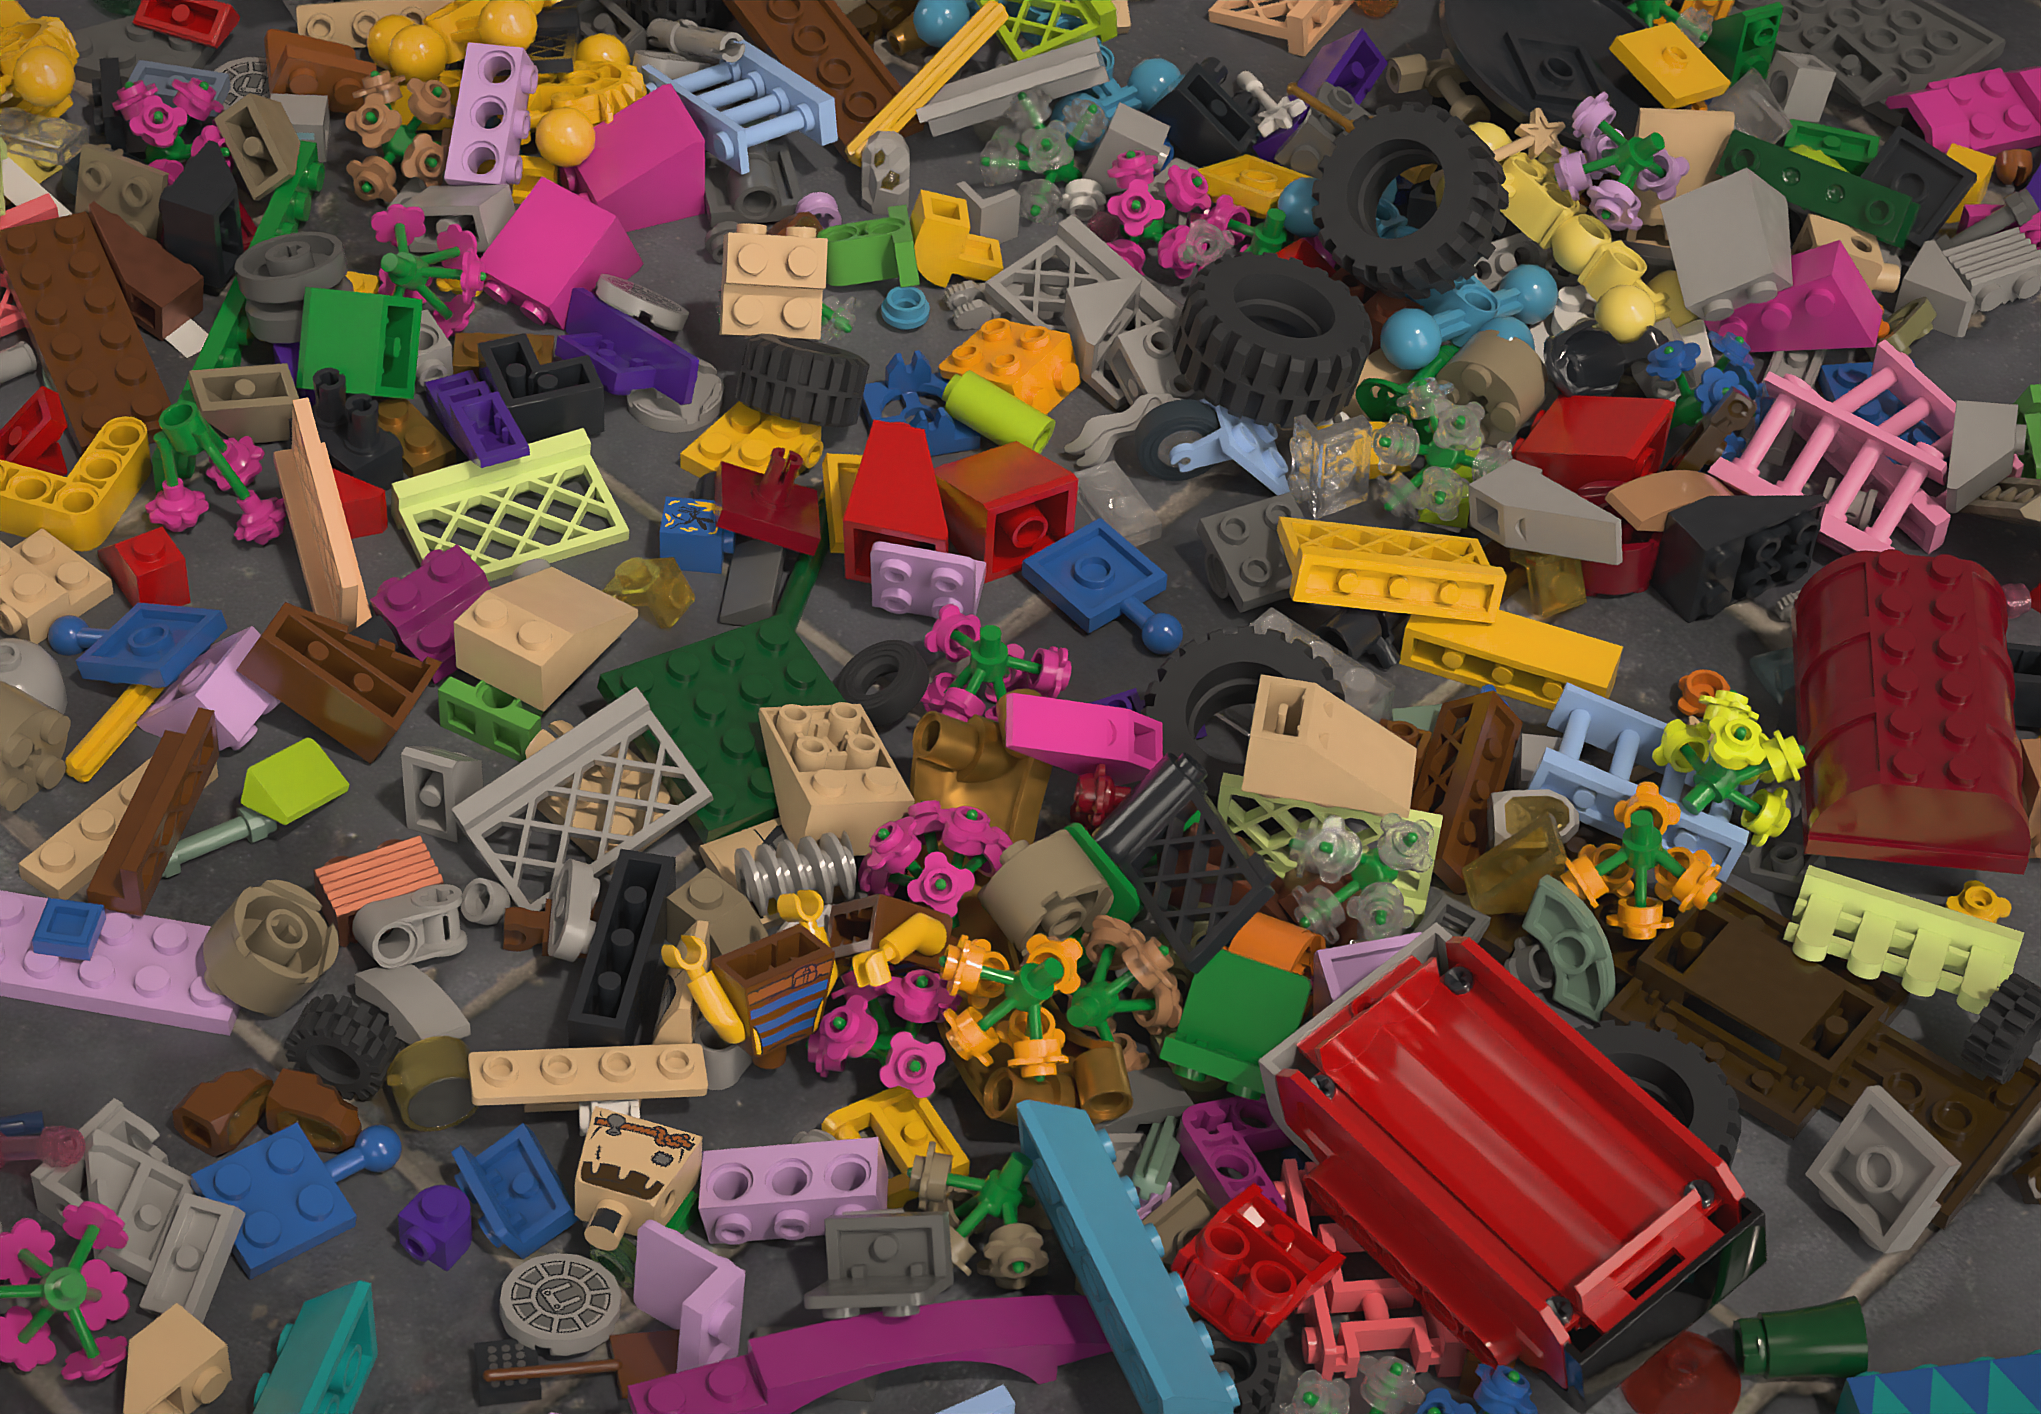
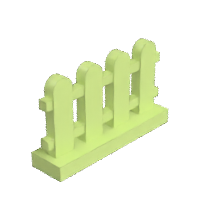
M1809 865L1791 920L1800 923V925L1789 922L1783 939L1794 943L1792 950L1802 959L1818 962L1824 960L1828 953L1847 959V969L1858 977L1875 979L1880 976L1881 971L1903 977L1902 987L1914 995L1928 997L1935 993L1936 988L1958 995L1956 1001L1962 1009L1974 1014H1980L1983 1007H1987L1990 997L1995 990L1998 992L1999 988L1997 986L2000 987L2001 983L2005 979L2008 980L2009 976L2013 973L2024 932ZM1833 934H1834V935L1841 936V937H1844V938H1847V939H1850V940H1853L1854 942L1849 941V940H1846V939H1843V938H1839V937L1833 936ZM1887 951H1888V952H1891V953H1894V954H1897V955H1900V956L1907 957V958H1909V959H1905V958H1902V957H1899V956H1896V955L1887 953ZM1942 969L1948 970V971H1951V972H1954V973H1957V974H1960V975H1963V977H1962V976H1959V975H1956V974H1953V973H1949V972L1943 971Z

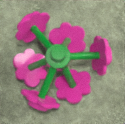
M393 204L388 207L387 211L377 212L371 217L372 228L376 230V240L382 243L390 241L393 246L398 247L397 255L387 253L381 260L379 277L383 284L379 287L378 292L382 295L423 299V304L428 302L435 309L432 317L447 338L455 336V333L462 332L469 323V315L475 308L472 297H475L476 291H482L487 277L484 262H480L477 256V240L472 232L468 230L462 231L460 225L456 223L448 226L447 231L440 232L437 236V246L440 251L418 257L409 253L408 246L412 244L414 237H421L426 232V227L423 223L425 220L424 211L415 206L406 208L401 204ZM441 262L444 268L429 267L428 265ZM433 278L461 280L460 285L463 291L462 294L456 295L450 302L443 303L428 287L431 285Z
M85 1201L79 1207L67 1205L62 1212L63 1217L66 1219L63 1223L64 1231L69 1236L80 1240L68 1267L52 1269L53 1257L49 1250L54 1246L55 1237L51 1232L41 1230L39 1223L32 1218H24L16 1222L12 1227L11 1233H0V1280L8 1279L11 1284L0 1286V1299L38 1297L43 1305L34 1317L29 1310L21 1306H13L7 1310L4 1317L0 1316V1360L8 1363L14 1362L22 1371H31L37 1364L46 1365L56 1356V1347L48 1338L51 1328L47 1323V1320L54 1312L63 1313L71 1321L83 1346L82 1350L70 1354L65 1359L67 1365L61 1370L65 1380H73L82 1375L87 1381L101 1379L113 1372L118 1367V1362L127 1356L126 1346L128 1342L124 1336H118L110 1339V1337L94 1339L90 1331L102 1330L108 1320L116 1321L126 1316L130 1308V1301L127 1295L123 1293L128 1285L127 1277L118 1271L111 1272L110 1266L103 1260L92 1259L85 1264L84 1262L92 1247L100 1250L105 1249L106 1246L121 1249L126 1246L129 1237L123 1231L124 1221L112 1209L103 1204ZM30 1277H42L39 1284H27Z

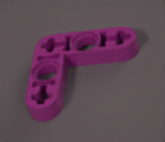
M1262 1093L1260 1100L1237 1096L1187 1107L1182 1114L1176 1133V1140L1180 1144L1179 1150L1218 1211L1251 1184L1256 1183L1263 1189L1261 1194L1286 1213V1205L1283 1198L1253 1154L1295 1145L1273 1119L1268 1107L1266 1094ZM1244 1117L1254 1118L1265 1123L1268 1128H1254L1245 1124L1241 1119ZM1227 1167L1240 1172L1244 1178H1228L1220 1174L1217 1168Z

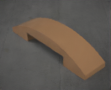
M1672 470L1646 475L1627 482L1609 491L1605 500L1636 530L1664 532L1668 512L1707 496L1735 495L1716 478L1708 474L1690 470Z

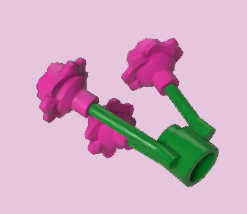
M181 401L166 408L158 420L162 431L153 437L161 451L166 480L162 483L163 491H159L156 498L145 505L150 522L161 523L164 528L173 532H182L188 527H194L199 515L208 511L209 504L205 501V493L203 491L187 489L184 487L182 479L177 478L172 451L181 452L184 456H193L205 450L209 456V462L212 464L206 471L208 478L216 481L220 490L227 491L232 488L238 496L237 504L242 509L243 514L236 523L238 528L234 533V537L237 540H253L261 545L266 544L273 538H277L283 532V527L286 525L284 518L287 513L285 512L284 499L278 500L277 497L260 500L254 490H247L245 487L254 481L255 475L262 471V465L259 461L265 455L264 450L255 446L252 438L249 436H244L239 441L235 438L222 440L204 419L194 402Z

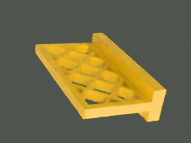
M1279 516L1276 531L1293 575L1289 590L1292 601L1496 623L1507 576L1503 567L1490 566L1480 542L1476 538Z

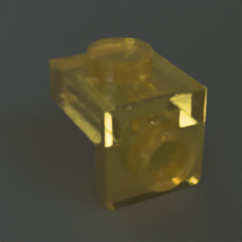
M1515 548L1509 550L1511 561L1526 566L1533 614L1546 618L1587 603L1580 559Z
M634 557L628 559L616 568L615 576L602 590V592L632 607L648 606L661 628H672L695 601V594L674 557L655 559Z

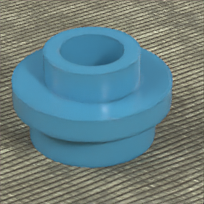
M898 286L887 294L882 303L881 314L889 325L902 330H910L923 325L928 320L930 306L925 299L924 293L918 288L912 286L901 288Z

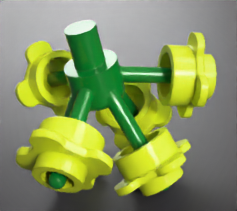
M1717 690L1715 698L1700 695L1698 702L1706 705L1703 722L1696 725L1685 724L1681 719L1669 722L1664 728L1661 745L1652 753V759L1658 766H1665L1669 763L1677 772L1687 773L1694 770L1697 772L1693 776L1696 786L1681 800L1682 805L1691 814L1697 816L1711 801L1722 803L1726 798L1744 808L1741 815V825L1754 833L1751 843L1756 847H1761L1769 836L1772 838L1778 837L1789 823L1791 812L1786 807L1785 801L1788 791L1783 787L1777 788L1773 793L1766 789H1761L1751 798H1748L1736 791L1735 788L1739 784L1751 785L1758 779L1767 784L1775 779L1778 784L1794 778L1795 782L1801 780L1797 769L1807 766L1803 758L1805 747L1798 745L1794 736L1783 740L1779 730L1774 731L1775 737L1769 740L1765 734L1761 733V727L1755 722L1758 721L1759 714L1752 712V707L1747 705L1748 698L1738 694L1735 690ZM1711 734H1713L1714 736L1709 744L1707 740H1709Z

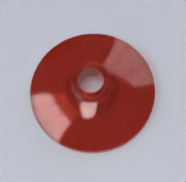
M1668 1329L1643 1336L1634 1343L1630 1356L1626 1360L1624 1367L1620 1370V1383L1623 1394L1637 1414H1733L1741 1395L1740 1375L1731 1357L1712 1340L1690 1331ZM1677 1368L1685 1369V1370L1689 1371L1690 1373L1682 1372V1371L1678 1370Z

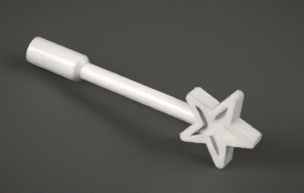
M1249 71L1241 72L1237 77L1238 86L1242 90L1252 93L1251 98H1257L1259 103L1267 110L1258 114L1262 122L1257 128L1263 137L1268 136L1278 128H1291L1292 119L1307 109L1302 100L1297 99L1290 102L1287 96L1283 97L1277 104L1263 90L1262 83Z

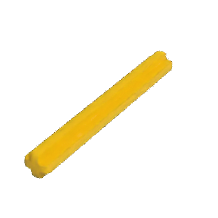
M988 0L845 148V153L850 162L861 167L862 150L870 136L877 131H895L899 133L917 114L916 109L924 107L1007 21L1009 16L1002 3Z

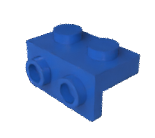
M524 1123L476 1157L462 1145L451 1152L461 1170L454 1176L455 1180L471 1203L474 1205L479 1203L484 1215L478 1219V1223L495 1247L500 1248L505 1244L524 1260L580 1220L575 1215L573 1201L535 1133Z

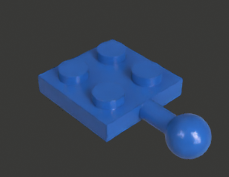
M1102 518L1089 523L1023 560L1022 576L1088 634L1124 614L1142 629V640L1145 646L1153 653L1169 654L1175 651L1181 644L1183 629L1180 622L1174 616L1167 613L1155 614L1143 604V602L1166 590L1168 575Z
M137 603L110 629L89 628L87 623L77 616H62L56 619L50 626L48 641L51 648L61 655H76L88 649L76 660L82 679L108 681L112 684L129 683L162 688L176 682L180 674L198 656L207 652L211 644L228 627L222 610Z
M295 1123L191 1174V1187L197 1196L236 1206L246 1213L231 1251L250 1280L355 1227L357 1215L336 1182L364 1168L372 1172L389 1170L398 1162L402 1152V1144L399 1136L393 1129L384 1125H373L367 1127L358 1135L353 1148L322 1162L298 1123Z

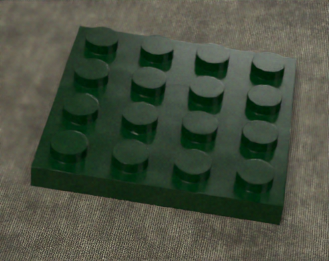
M782 613L602 673L599 676L597 685L598 691L608 705L637 686L648 701L650 710L711 792L713 800L687 817V820L704 844L780 817L758 716L759 708L782 707L788 704L800 706L833 705L839 702H846ZM648 729L633 739L647 762L656 764L660 744ZM666 754L664 765L676 767ZM662 776L661 782L677 805L695 794L685 779Z

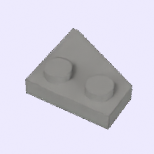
M95 1128L84 1144L89 1201L103 1204L112 1209L124 1221L123 1231L126 1232L129 1240L126 1246L121 1249L109 1246L101 1250L93 1248L94 1259L103 1260L110 1267L148 1285L184 1192L189 1194L194 1192L191 1187V1177Z

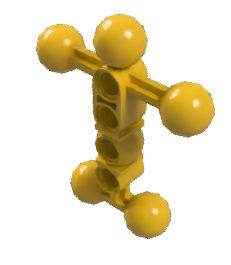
M454 0L422 20L424 25L417 24L414 20L403 15H387L377 20L369 30L367 39L369 55L378 67L391 72L395 71L398 76L404 75L407 81H410L412 78H417L422 82L434 80L442 73L446 64H451L465 58L468 42L520 47L527 50L535 41L538 28L536 15L542 11L543 7L552 6L561 0Z

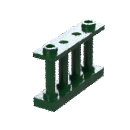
M1733 129L1715 172L1717 175L1726 177L1748 168L1784 195L1787 202L1802 207L1804 211L1806 209L1813 211L1817 216L1875 235L1877 240L1902 250L1921 209L1920 204L1912 202L1913 197Z

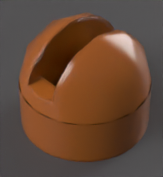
M2011 149L1995 155V171L1998 179L2004 185H2011L2014 182L2015 186H2020L2028 181L2033 169L2032 153L2030 151Z

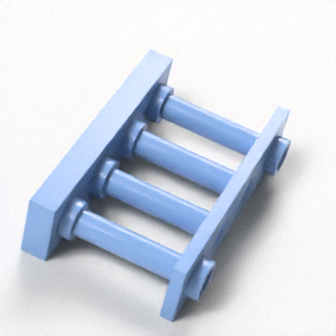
M744 39L740 42L733 41L734 43L745 44L744 54L738 61L727 62L720 60L719 64L673 80L650 64L641 66L643 83L646 84L647 94L662 85L671 83L704 137L705 150L741 175L750 172L747 148L798 130L821 146L838 141L834 98ZM723 82L729 84L697 96L693 94V92ZM746 98L753 100L722 112L716 110ZM771 114L777 116L748 128L740 126Z
M1567 682L1547 722L1548 727L1564 733L1559 752L1546 747L1526 790L1549 789L1565 796L1578 811L1580 822L1622 839L1626 828L1624 823L1618 822L1615 819L1614 807L1618 801H1627L1636 793L1638 785L1629 781L1634 763L1661 773L1664 776L1659 794L1667 802L1676 803L1681 810L1678 823L1668 825L1662 835V847L1666 851L1673 847H1685L1692 853L1700 849L1705 850L1712 858L1711 866L1714 867L1718 864L1722 867L1716 878L1726 882L1746 846L1749 831L1729 823L1734 802L1727 798L1722 803L1712 801L1709 814L1701 811L1696 816L1688 812L1679 800L1684 783L1692 787L1696 786L1693 776L1697 772L1695 770L1687 773L1677 772L1669 763L1665 766H1658L1652 759L1653 751L1661 745V738L1667 723ZM1584 742L1614 754L1609 773L1579 761ZM1760 779L1751 785L1739 784L1735 790L1745 796L1751 794Z

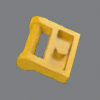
M899 1085L834 1111L822 1122V1131L828 1132L836 1140L862 1138L858 1132L869 1126L876 1136L879 1137L880 1142L902 1173L893 1178H888L887 1209L902 1208L907 1201L919 1197V1192L909 1191L910 1178L907 1176V1170L913 1167L916 1155L927 1156L930 1141L936 1142V1153L953 1156L952 1174L969 1176L970 1160L927 1097L918 1098L913 1095L911 1089Z

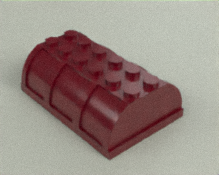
M1887 549L1882 552L1863 550L1848 554L1827 564L1817 571L1802 587L1791 611L1798 745L1805 747L1803 758L1807 765L1799 769L1804 854L2024 875L2029 862L2031 836L2029 820L2023 808L2021 784L2024 767L2021 744L2015 730L2013 710L2015 679L2013 664L2007 651L2006 641L2008 628L2007 603L1999 582L1990 572L1976 562L1958 559L1949 554L1931 557L1905 554L1896 549Z

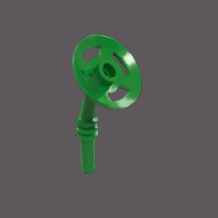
M1451 342L1447 345H1441L1439 354L1426 367L1421 368L1408 383L1400 385L1380 378L1362 380L1355 391L1356 400L1360 408L1371 421L1404 423L1407 428L1409 442L1428 445L1435 438L1432 429L1428 426L1429 420L1416 382L1420 378L1425 379L1429 389L1435 382L1439 371L1461 347ZM1374 386L1380 387L1377 393L1378 398H1375L1373 395L1372 387ZM1388 392L1394 394L1393 397H1389Z

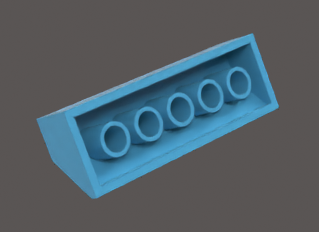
M1028 1099L1017 1103L1021 1153L1033 1161V1166L1027 1174L1028 1179L1143 1414H1234L1233 1408L1240 1405L1235 1384L1226 1370L1220 1373L1217 1372L1210 1356L1214 1355V1347L1210 1335L1201 1320L1192 1322L1185 1308L1189 1305V1298L1181 1277L1176 1271L1167 1273L1160 1259L1165 1256L1160 1236L1152 1223L1143 1225L1136 1211L1140 1209V1201L1133 1182L1128 1175L1119 1177L1112 1164L1117 1159L1107 1131L1104 1128L1096 1131L1086 1110Z

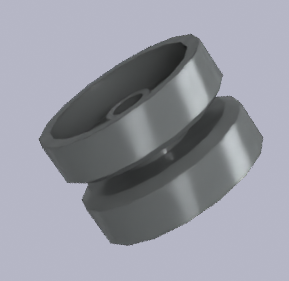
M298 232L280 235L256 244L236 259L235 273L240 291L247 298L245 311L249 327L257 339L270 343L300 342L305 287L354 292L352 282L346 277L348 263L343 243L336 236L324 232Z

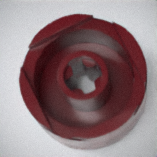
M1616 480L1594 481L1583 485L1577 491L1578 496L1621 519L1623 559L1622 563L1612 565L1556 555L1561 571L1572 581L1571 586L1578 594L1595 596L1598 593L1608 595H1620L1631 592L1641 593L1646 591L1651 584L1663 531L1636 530L1605 500L1609 491L1626 482Z

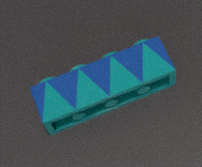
M2041 1349L2023 1356L2000 1359L1985 1356L1976 1358L1969 1363L1945 1366L1924 1364L1912 1370L1883 1374L1876 1371L1864 1372L1855 1377L1846 1378L1835 1414H2041Z

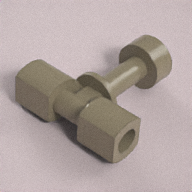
M1449 48L1442 50L1440 59L1427 61L1422 54L1389 59L1386 80L1394 93L1398 94L1427 88V91L1433 97H1444L1451 106L1449 113L1452 116H1457L1467 126L1477 122L1489 123L1491 113L1480 97L1476 95L1466 96L1460 88V82L1470 80L1453 58Z

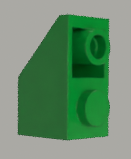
M1780 2L1739 12L1708 23L1706 33L1708 39L1704 42L1702 53L1731 82L1728 87L1729 89L1767 79L1784 8Z

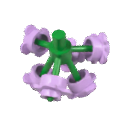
M1602 92L1595 99L1589 96L1577 105L1572 115V118L1575 120L1572 124V127L1575 129L1573 135L1578 138L1584 134L1581 147L1586 151V158L1581 150L1570 154L1567 147L1561 148L1562 156L1559 158V163L1554 164V180L1558 182L1562 191H1570L1574 201L1579 200V191L1588 189L1586 193L1592 201L1589 209L1607 228L1616 231H1623L1626 228L1639 230L1642 227L1643 221L1637 217L1641 201L1632 192L1635 182L1641 191L1651 190L1657 193L1660 200L1669 201L1676 195V186L1681 177L1689 172V162L1684 157L1674 158L1670 156L1667 150L1664 149L1665 141L1663 137L1657 132H1653L1644 139L1640 137H1632L1629 140L1625 139L1620 130L1614 129L1610 125L1616 115V111L1606 100L1609 95L1606 92ZM1612 173L1620 175L1617 181L1603 180L1599 186H1592V179H1600L1603 174Z

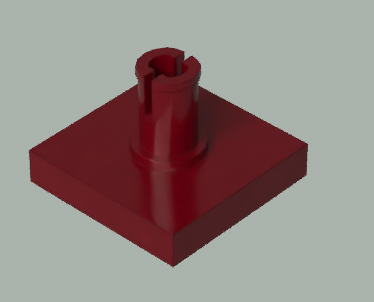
M776 447L772 450L765 474L721 461L714 477L716 527L814 556L821 540L817 490L794 483L797 473L804 462L803 458L798 453L790 450L787 459L783 458L785 448Z

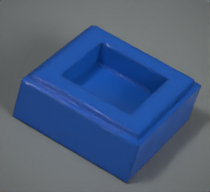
M48 897L32 939L34 953L90 961L106 920L104 905Z

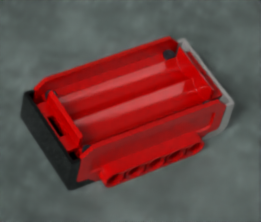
M1437 922L1258 1060L1268 1107L1273 1119L1285 1135L1317 1165L1304 1175L1303 1178L1306 1188L1316 1203L1427 1311L1441 1322L1482 1364L1489 1365L1496 1370L1499 1365L1507 1366L1517 1357L1520 1358L1562 1400L1580 1414H1586L1767 1263L1765 1212L1751 1199L1745 1197V1192L1725 1161L1473 939L1465 936L1452 937Z

